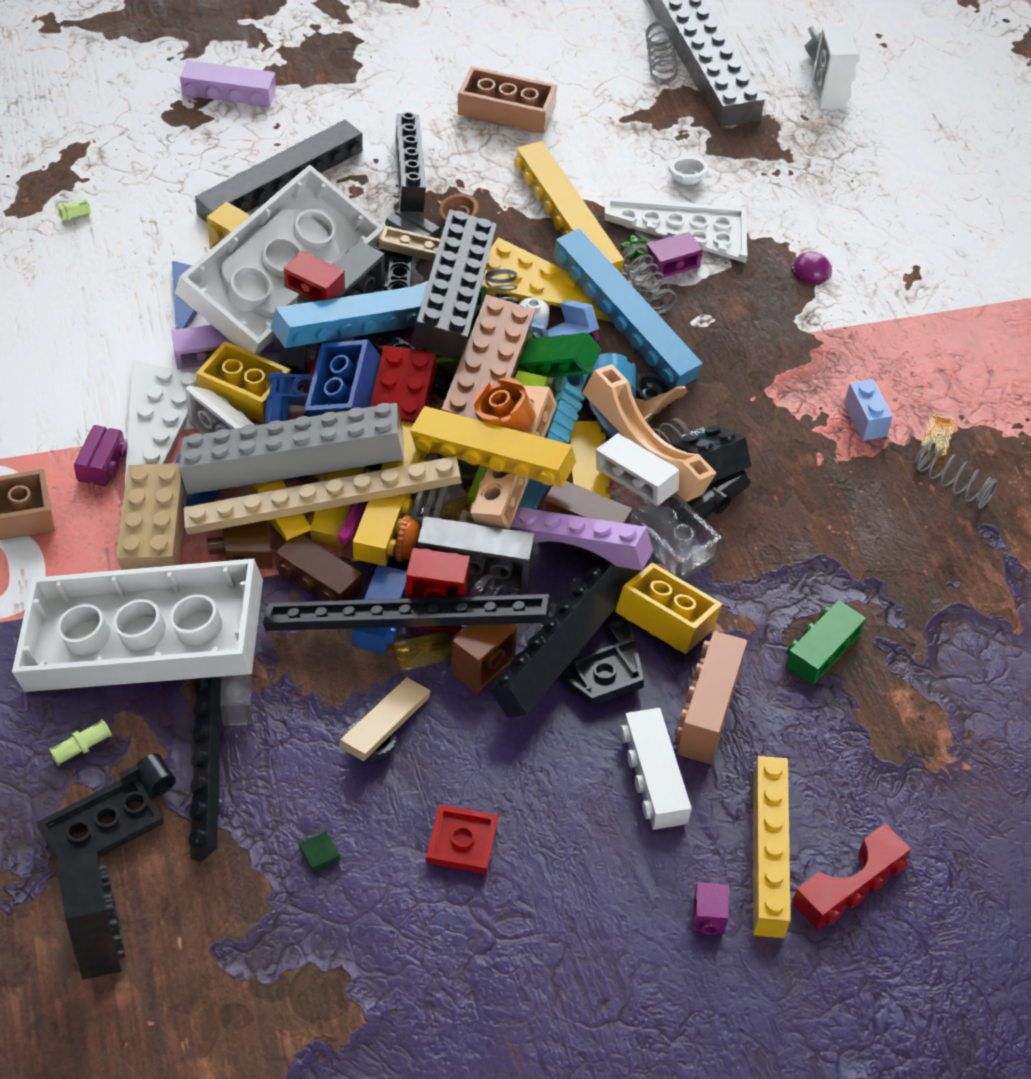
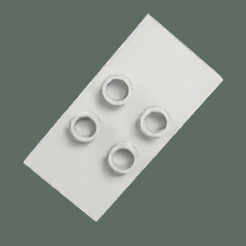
M255 559L32 578L12 673L24 692L252 674L263 578Z

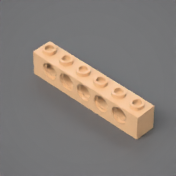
M523 386L536 412L533 424L525 433L545 437L557 406L550 387ZM487 467L484 479L479 484V492L475 502L470 507V515L475 524L510 530L529 478L523 479L514 474L503 471L497 472Z

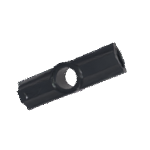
M742 470L710 483L703 495L679 506L677 513L681 518V522L687 527H694L713 512L715 514L722 513L735 496L749 487L750 480L747 477V473Z

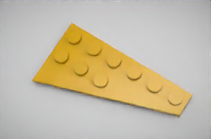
M499 237L490 248L481 286H485L487 291L491 288L485 282V275L490 270L511 269L518 276L513 282L492 283L488 281L491 286L514 284L518 288L511 291L493 289L488 293L489 295L496 296V293L505 294L517 298L520 302L527 298H539L545 301L549 308L550 305L561 307L560 303L566 300L577 301L592 305L596 319L612 322L607 315L600 311L598 305L585 294L581 286L571 279L566 270ZM499 274L491 278L505 279L513 277L514 275ZM506 286V287H499V288H514V287H512V286Z

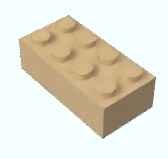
M180 463L128 465L116 555L121 570L180 565L184 530V507H186L187 491L179 469Z

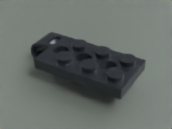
M155 753L145 756L136 765L119 773L121 780L36 822L40 833L56 860L97 852L99 858L164 824L163 817L152 800L168 792L174 786L176 779L160 754ZM135 800L144 803L142 807L136 810H131L127 807L130 802ZM110 814L116 817L110 824L99 822L104 815ZM77 829L88 831L83 838L75 839L71 837V834Z

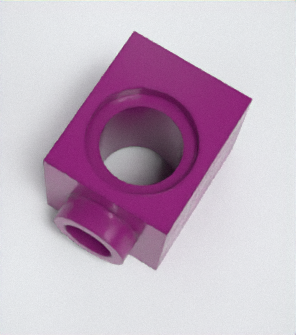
M697 882L693 897V931H701L708 935L724 933L728 921V885Z

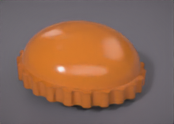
M405 515L401 521L396 543V561L402 563L410 559L413 548L418 549V538L421 530L417 521L409 515Z

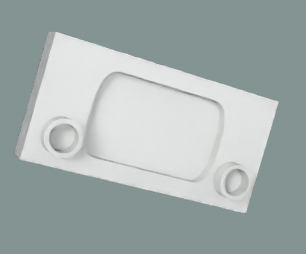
M308 165L179 277L175 294L236 346L259 354L276 338V335L271 330L275 307L297 304L299 294L285 287L283 268L301 250L333 264L359 241L375 247L383 233L384 227L316 169Z

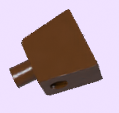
M267 520L223 528L222 537L207 538L209 555L225 553L226 561L255 559L258 569L272 568Z

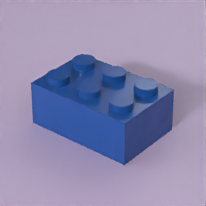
M369 340L321 343L304 409L309 417L323 415L326 412L336 413L348 411L356 407L367 408L370 406L381 356Z

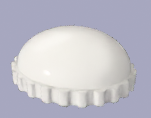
M691 156L676 158L669 165L671 176L677 182L686 185L700 182L706 177L709 170L706 161Z

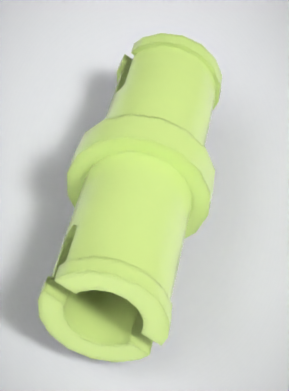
M102 719L80 733L78 731L72 733L73 737L50 748L49 752L55 763L59 766L81 752L82 754L89 752L88 748L107 737H111L112 734Z

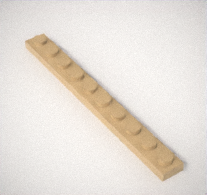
M457 456L184 507L185 529L187 535L460 484L462 482Z

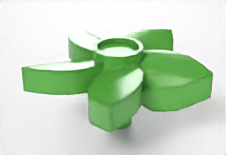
M632 235L630 242L621 243L620 247L626 249L633 244L647 246L649 241L646 239L638 240L637 237ZM638 248L629 253L628 258L634 256L635 253L639 256L645 255V249Z

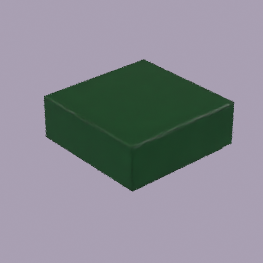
M327 831L299 843V849L312 873L340 861V854Z

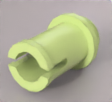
M84 199L83 201L70 204L62 203V206H58V213L61 220L68 222L74 217L90 215L91 209L88 200Z

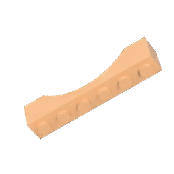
M612 364L594 370L582 392L591 404L625 438L679 469V490L676 493L685 502L703 495L716 475L714 469L699 454L687 453L676 449L666 443L651 429L636 405L629 381Z

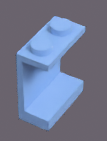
M566 300L560 303L565 322L546 330V326L532 323L530 333L532 338L590 333L599 329L592 305Z

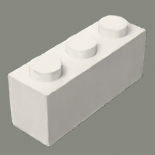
M618 433L596 449V470L656 506H659L679 490V469Z

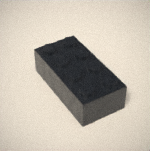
M97 852L56 860L65 921L82 980L121 972L119 959L126 957L120 934L121 927L106 863H99Z

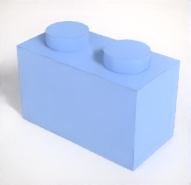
M874 379L850 383L844 405L862 440L887 437L893 415Z

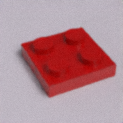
M439 804L426 855V863L487 874L499 815Z

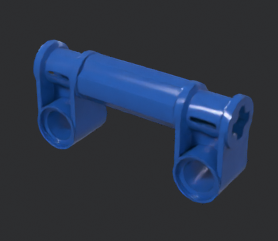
M270 373L268 375L270 391L266 397L265 424L276 420H288L289 405L305 406L309 393L303 394L299 391L303 387H310L313 377L306 374ZM311 475L300 476V477H294V478H288V479H282V480H299V481H303V480L308 479Z

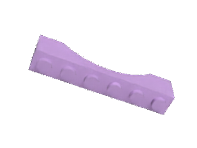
M518 507L510 530L533 533L534 543L552 541L575 545L592 551L618 567L643 570L653 552L647 527Z

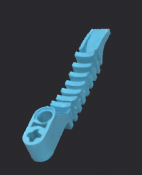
M588 374L553 378L552 387L557 394L554 398L557 406L544 438L563 443L569 442V433L573 432L575 427L573 423L577 421L579 416L577 412L581 410L583 405L580 402L585 398L582 389ZM529 479L518 507L537 510L541 498L550 485Z

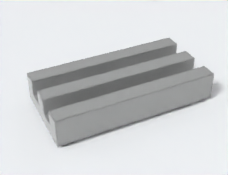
M448 486L430 489L422 517L418 516L425 490L417 492L411 516L412 519L420 524V528L422 527L424 516L429 517L437 489L441 490L433 518H440Z

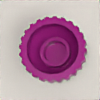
M807 251L795 257L792 263V272L800 281L808 282L809 284H821L831 277L832 265L823 254Z

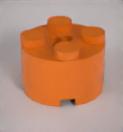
M513 378L498 379L499 383L493 385L487 383L477 392L473 403L479 421L521 432H526L533 424L536 412L520 381Z

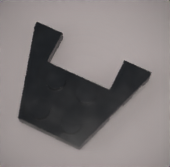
M623 617L606 623V632L615 644L574 658L556 680L591 706L643 688L644 677L639 654L636 650L635 636L632 632V622Z

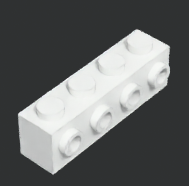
M654 708L626 713L624 725L620 726V735L622 742L628 744V763L630 768H635L636 771L635 786L637 792L642 793L644 798L642 808L645 819H650L653 830L688 824L691 805L661 709Z

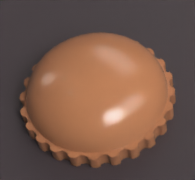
M455 193L446 197L445 200H442L439 207V214L444 222H446L449 209L462 211L473 217H478L480 212L477 200L471 195Z

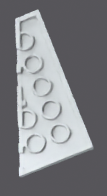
M605 198L604 220L662 238L690 231L704 251L746 263V208Z
M132 360L125 484L128 465L168 463L189 419L185 388L189 385L197 387L196 373Z

